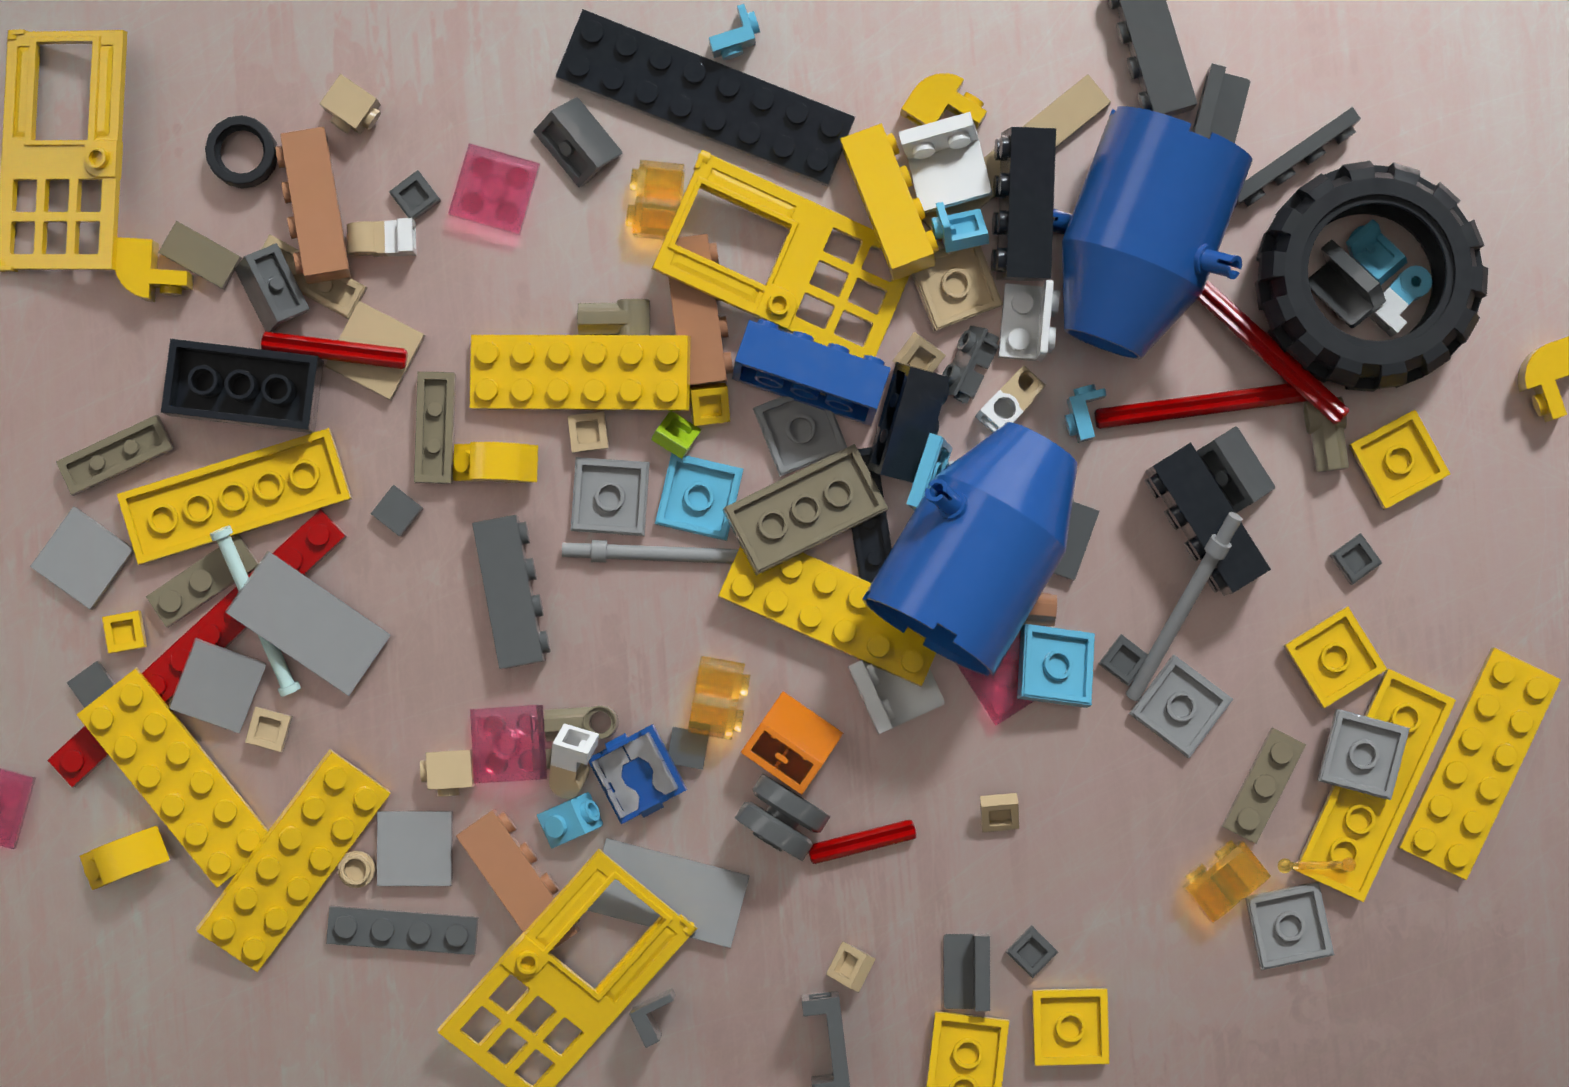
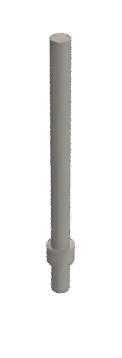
M1229 512L1217 535L1213 534L1204 548L1206 551L1205 556L1126 692L1127 697L1139 701L1219 560H1224L1232 547L1230 541L1242 522V518L1238 514Z
M592 540V544L562 543V557L591 558V562L605 563L607 559L732 564L739 550L607 544V540Z

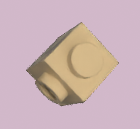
M342 74L338 76L319 103L326 112L333 116L330 122L347 134L351 129L358 134H361L365 128L370 130L381 114L378 110L381 104L377 98Z
M474 749L426 752V760H420L421 782H427L428 790L437 789V796L460 795L459 788L476 786Z

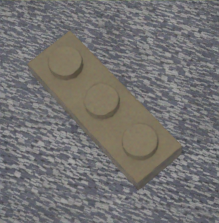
M417 371L415 483L452 484L456 374L454 372Z
M155 415L56 461L70 494L75 496L174 450V447L160 417Z
M237 535L232 540L245 570L249 574L259 563L242 537ZM217 548L147 595L146 598L164 625L169 628L235 582L220 548Z
M1271 728L1222 827L1257 844L1306 744L1275 728Z

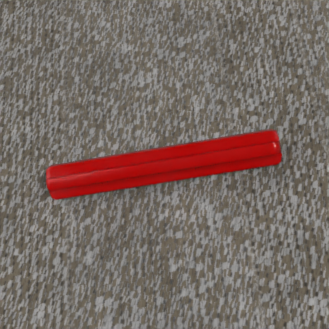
M267 331L263 333L261 339L262 350L312 355L326 360L404 369L408 359V352L404 348Z

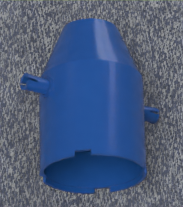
M1118 106L1117 110L1112 109L1073 213L1062 212L1058 209L1053 211V217L1055 218V221L1053 220V232L1064 234L1062 240L1064 331L1072 337L1099 349L1127 358L1142 359L1202 295L1210 273L1225 276L1229 279H1236L1240 273L1231 270V267L1241 269V257L1218 251L1253 161L1249 153L1235 143L1211 132L1208 139L1189 131L1192 123L1166 114L1129 106Z
M1005 423L938 473L928 484L929 487L925 489L924 496L862 600L865 605L902 633L908 627L925 637L926 639L922 645L937 654L976 673L994 676L1066 553L1078 466L1077 461L1067 451L1041 434L1016 423Z

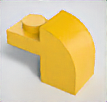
M939 73L923 79L913 89L902 106L900 115L915 125L921 126L939 121L946 110L955 116L970 112L976 129H978L985 119L987 111L982 108L984 103L976 96L965 92L964 95L958 93L963 85L964 79L962 77L949 73Z
M117 237L115 272L121 284L129 292L145 301L155 302L156 288H160V294L174 296L182 295V290H193L194 275L190 272L158 269L159 244L153 239Z
M1569 336L1545 344L1532 351L1524 359L1518 372L1517 383L1519 393L1534 389L1536 395L1532 396L1533 406L1539 417L1543 416L1545 423L1567 415L1556 380L1569 376Z
M507 442L454 444L453 481L537 482L538 445Z
M157 825L104 844L79 856L92 890L170 860Z

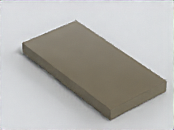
M853 444L724 507L722 511L757 576L887 512L889 508L856 445Z

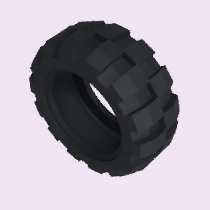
M1371 161L1345 164L1327 174H1319L1300 187L1278 210L1261 241L1256 261L1259 262L1258 280L1254 284L1258 309L1264 311L1271 328L1267 332L1284 353L1287 351L1303 366L1304 370L1310 372L1316 379L1323 383L1330 381L1344 385L1346 390L1374 392L1377 389L1398 388L1423 378L1451 359V355L1462 344L1467 342L1480 319L1477 313L1482 298L1487 296L1488 268L1482 265L1480 248L1485 245L1475 220L1468 222L1457 206L1461 200L1441 182L1434 185L1420 177V170L1393 162L1390 166L1373 165ZM1350 215H1376L1398 223L1408 230L1420 243L1431 269V296L1421 320L1407 335L1385 341L1356 338L1338 329L1320 311L1311 293L1308 279V264L1314 242L1326 225Z

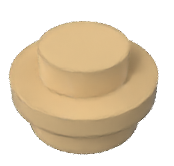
M351 851L345 854L338 864L340 880L351 888L366 886L375 875L373 859L362 851Z

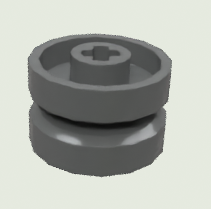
M762 773L752 790L754 795L768 804L769 807L765 810L753 802H744L735 819L754 831L752 834L779 851L784 850L803 861L813 844L810 838L796 829L797 826L800 824L814 833H821L831 816Z

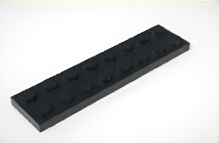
M582 9L555 76L557 80L827 187L842 153L840 138L849 135L855 120V116Z

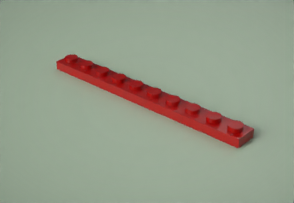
M320 509L272 554L305 576L347 536ZM237 587L230 591L142 672L143 676L165 703L173 697L195 638L227 648L248 628L225 612L239 593ZM84 726L47 761L71 787H76L109 755L87 727Z

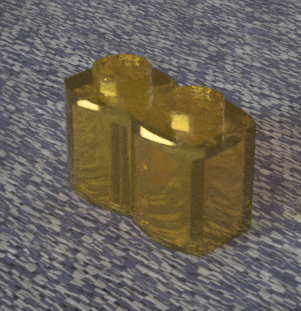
M640 160L639 169H632L630 190L636 191L635 205L628 204L626 226L632 227L633 237L665 239L683 197L686 170L684 164Z
M701 656L688 733L732 740L733 731L741 732L744 710L737 708L740 695L747 696L751 677V674L744 673L745 663Z
M1232 840L1227 841L1214 852L1217 858L1211 864L1205 867L1203 863H1200L1185 875L1188 882L1182 887L1210 922L1214 923L1271 877L1244 841H1238L1235 844Z

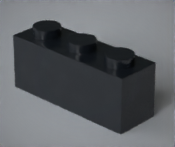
M896 362L869 456L868 470L899 480L914 482L929 433L938 434V418L941 407L949 396L948 382L950 377Z

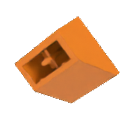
M783 691L740 753L802 795L844 733Z

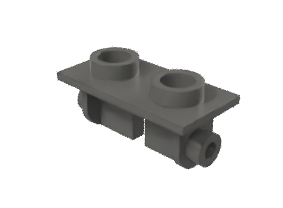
M971 325L960 337L957 345L958 352L953 362L945 368L942 374L950 377L948 382L949 395H953L956 400L965 404L968 403L970 398L974 399L984 378V375L974 370L976 364L984 369H988L999 348V345H997L999 337L987 332L988 329Z

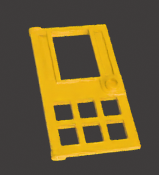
M24 29L8 30L0 173V272H18V270H116L119 194L123 156L122 134L127 31L29 32ZM92 44L87 140H35L40 45ZM51 180H69L67 212H48ZM83 180H102L100 212H81ZM18 181H37L35 212H16ZM49 222H67L65 254H46ZM100 222L98 254H79L80 223ZM16 223H35L33 254H14Z
M702 149L697 156L692 177L651 269L747 312L754 317L773 322L779 328L790 333L794 331L806 333L814 338V342L828 346L829 343L839 344L849 349V354L861 358L864 355L876 357L910 275L895 281L892 278L889 282L862 269L870 247L882 251L874 230L715 157ZM699 188L789 229L765 285L675 244ZM832 229L861 242L852 264L824 252ZM818 261L847 274L838 297L810 284ZM857 279L885 292L877 314L848 302ZM804 294L833 306L825 329L796 317ZM843 311L871 324L863 347L834 334Z
M598 849L526 931L499 958V961L440 1025L437 1031L506 1087H555L698 928L685 916L676 913L603 851ZM616 879L660 916L594 989L552 955L550 951ZM511 974L527 986L528 989L506 1011L489 997ZM539 996L555 1010L535 1032H532L518 1021L517 1018ZM483 1006L497 1017L499 1021L478 1043L462 1031L461 1028ZM563 1018H566L578 1027L581 1033L560 1054L543 1040ZM508 1028H511L527 1042L507 1064H504L488 1050ZM537 1049L551 1060L553 1064L534 1085H530L515 1072Z

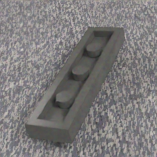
M1351 107L1244 182L1235 208L1245 202L1247 207L1251 206L1266 195L1263 188L1273 181H1275L1277 186L1283 184L1296 174L1293 167L1304 160L1307 165H1310L1326 153L1323 148L1325 145L1333 140L1339 145L1355 134L1356 130L1353 126L1361 119L1355 109Z
M330 906L326 944L475 955L479 917Z

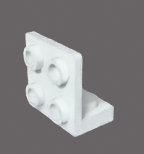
M970 112L899 132L901 144L909 162L916 195L920 199L925 214L936 211L935 203L943 202L944 207L948 208L992 195L977 129Z
M1046 280L1042 287L1005 283L998 358L1042 362L1047 353H1052V349L1054 350L1056 327H1050V319L1055 317V312H1058L1060 290H1053L1054 280Z
M863 660L848 666L878 734L936 709L945 703L930 669L922 687H919L878 669L872 664L869 665L863 662Z

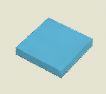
M929 433L906 503L914 511L924 496L925 489L929 487L928 484L938 473L947 467L953 449L943 437Z
M671 453L655 525L727 541L730 524L722 510L724 507L736 502L744 469L686 455L681 459Z
M1024 624L1020 633L1017 699L1084 708L1090 707L1092 705L1095 633Z

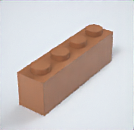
M318 127L281 133L282 146H276L275 149L279 168L286 167L288 181L281 182L285 204L292 203L294 216L287 217L291 239L298 238L300 252L293 253L297 275L304 274L307 284L349 278L351 274L325 128Z
M708 234L678 237L676 245L719 264L716 242L709 243ZM668 277L676 335L691 336L690 387L717 383L727 384L726 374H733L731 351L723 352L722 338L729 337L726 315H718L717 301L720 300Z
M493 809L457 834L456 837L522 932H525L556 897L555 893L559 891V888L547 872L541 875L534 865L538 858L527 842L520 845L512 833L517 828L507 813L504 811L499 814L496 809ZM580 919L571 927V929L563 936V938L554 946L552 950H554L556 947H558L559 945H561L566 940H568L580 931V929L576 925L578 922L581 921Z

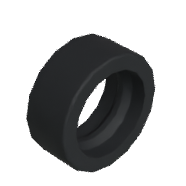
M243 115L228 117L216 124L209 133L205 146L206 160L213 173L226 184L241 189L255 187L266 181L276 168L277 156L275 147L277 142L270 130L257 119ZM244 130L252 132L260 139L264 153L262 161L257 168L248 173L240 174L232 172L225 167L221 160L220 150L223 141L228 135Z

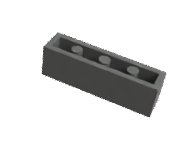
M1108 0L1111 9L1117 8L1121 21L1116 23L1120 42L1122 45L1127 43L1131 57L1127 58V65L1132 79L1138 78L1142 92L1137 94L1140 108L1169 116L1194 110L1198 103L1166 0Z
M511 515L472 523L499 669L546 661L544 653L551 651L547 631H540L538 617L544 616L540 594L533 595L531 580H537L533 558H526L524 544L530 543L526 521L520 522L519 516Z

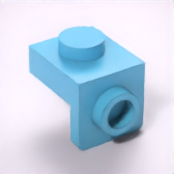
M745 4L737 6L742 27L709 37V44L714 58L722 56L723 60L732 59L742 55L744 48L756 45L754 34L760 33L759 25L754 11L747 13Z
M935 203L937 217L931 218L933 234L936 240L942 239L946 253L989 244V234L980 208L947 215L944 203Z
M1374 219L1365 226L1362 225L1356 228L1346 242L1349 255L1373 276L1380 285L1408 263L1406 256L1381 233L1380 226Z
M1095 384L1074 389L1075 396L1067 399L1070 414L1064 415L1069 435H1076L1078 443L1095 437L1086 403L1103 399L1107 396L1105 388L1096 390Z
M589 792L537 814L551 849L603 826L599 808Z

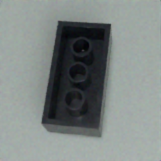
M1010 127L1001 132V138H996L994 157L996 161H1000V174L994 176L993 196L994 198H999V211L993 213L992 234L998 235L997 249H992L991 271L997 272L996 280L1043 281L1051 279L1056 128Z
M170 339L161 413L172 417L314 433L324 360L312 355Z
M1190 442L1147 469L1145 472L1149 478L1145 479V483L1156 499L1161 496L1169 509L1164 511L1173 528L1175 530L1181 528L1188 538L1184 545L1195 561L1199 559L1202 561L1206 554L1204 548L1213 534L1217 535L1229 512L1235 513V511ZM1242 522L1230 541L1232 547L1224 560H1219L1207 581L1215 593L1221 591L1223 596L1233 594L1271 570Z

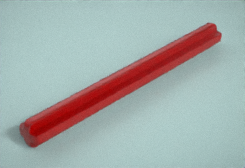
M1207 280L1204 291L1197 300L1333 424L1340 423L1349 413V408L1310 372L1304 370L1303 366L1288 352L1284 353L1266 332Z
M1287 383L1098 408L1094 412L1096 427L1103 429L1299 403L1308 400Z

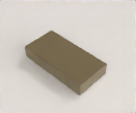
M178 221L173 225L158 252L222 289H225L235 268L242 259L239 255Z

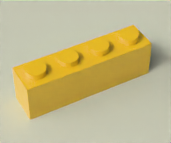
M880 123L840 138L842 152L893 280L895 281L935 266L934 253L939 251L932 230L927 232L924 230L921 220L926 218L920 199H912L908 187L913 186L906 165L901 167L898 165L895 155L900 154L893 133L886 135L883 125Z

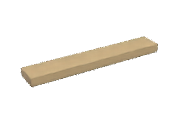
M1087 74L1022 127L1056 128V147H1058L1109 106L1111 101ZM994 150L984 157L992 195L945 208L947 215L978 208L981 209L994 198V176L1000 174V161L995 160ZM936 211L926 213V218L922 220L932 232L931 218L937 217Z

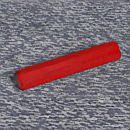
M905 820L814 843L808 853L812 864H818L913 840L917 834L913 821Z

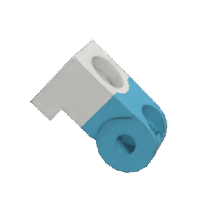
M1417 265L1405 269L1383 291L1386 302L1368 317L1390 337L1397 334L1407 323L1400 314L1412 301L1418 300L1429 292L1432 286L1431 274L1424 267Z

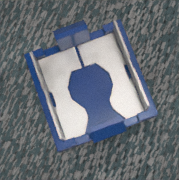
M654 724L629 737L624 733L605 743L606 749L591 756L589 764L621 824L640 814L643 818L664 808L663 802L688 790Z

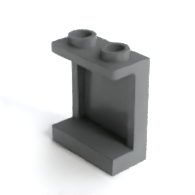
M832 991L801 995L803 1016L826 1014L831 1050L832 1074L812 1076V1087H850L839 992Z

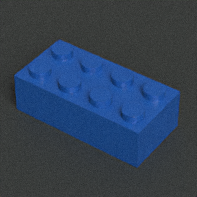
M759 319L757 322L749 320L735 359L732 380L780 396L790 397L797 402L824 411L828 410L836 415L872 426L891 370L890 367L884 366L885 362L870 355H864L861 358L849 354V349L839 344L829 343L828 346L816 343L812 336L803 332L794 331L793 334L778 330V325L767 320Z

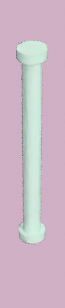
M228 525L210 533L212 541H217L236 587L240 591L249 577L231 538L232 528ZM258 635L280 685V688H278L280 696L283 697L299 690L301 686L298 681L293 680L281 650Z

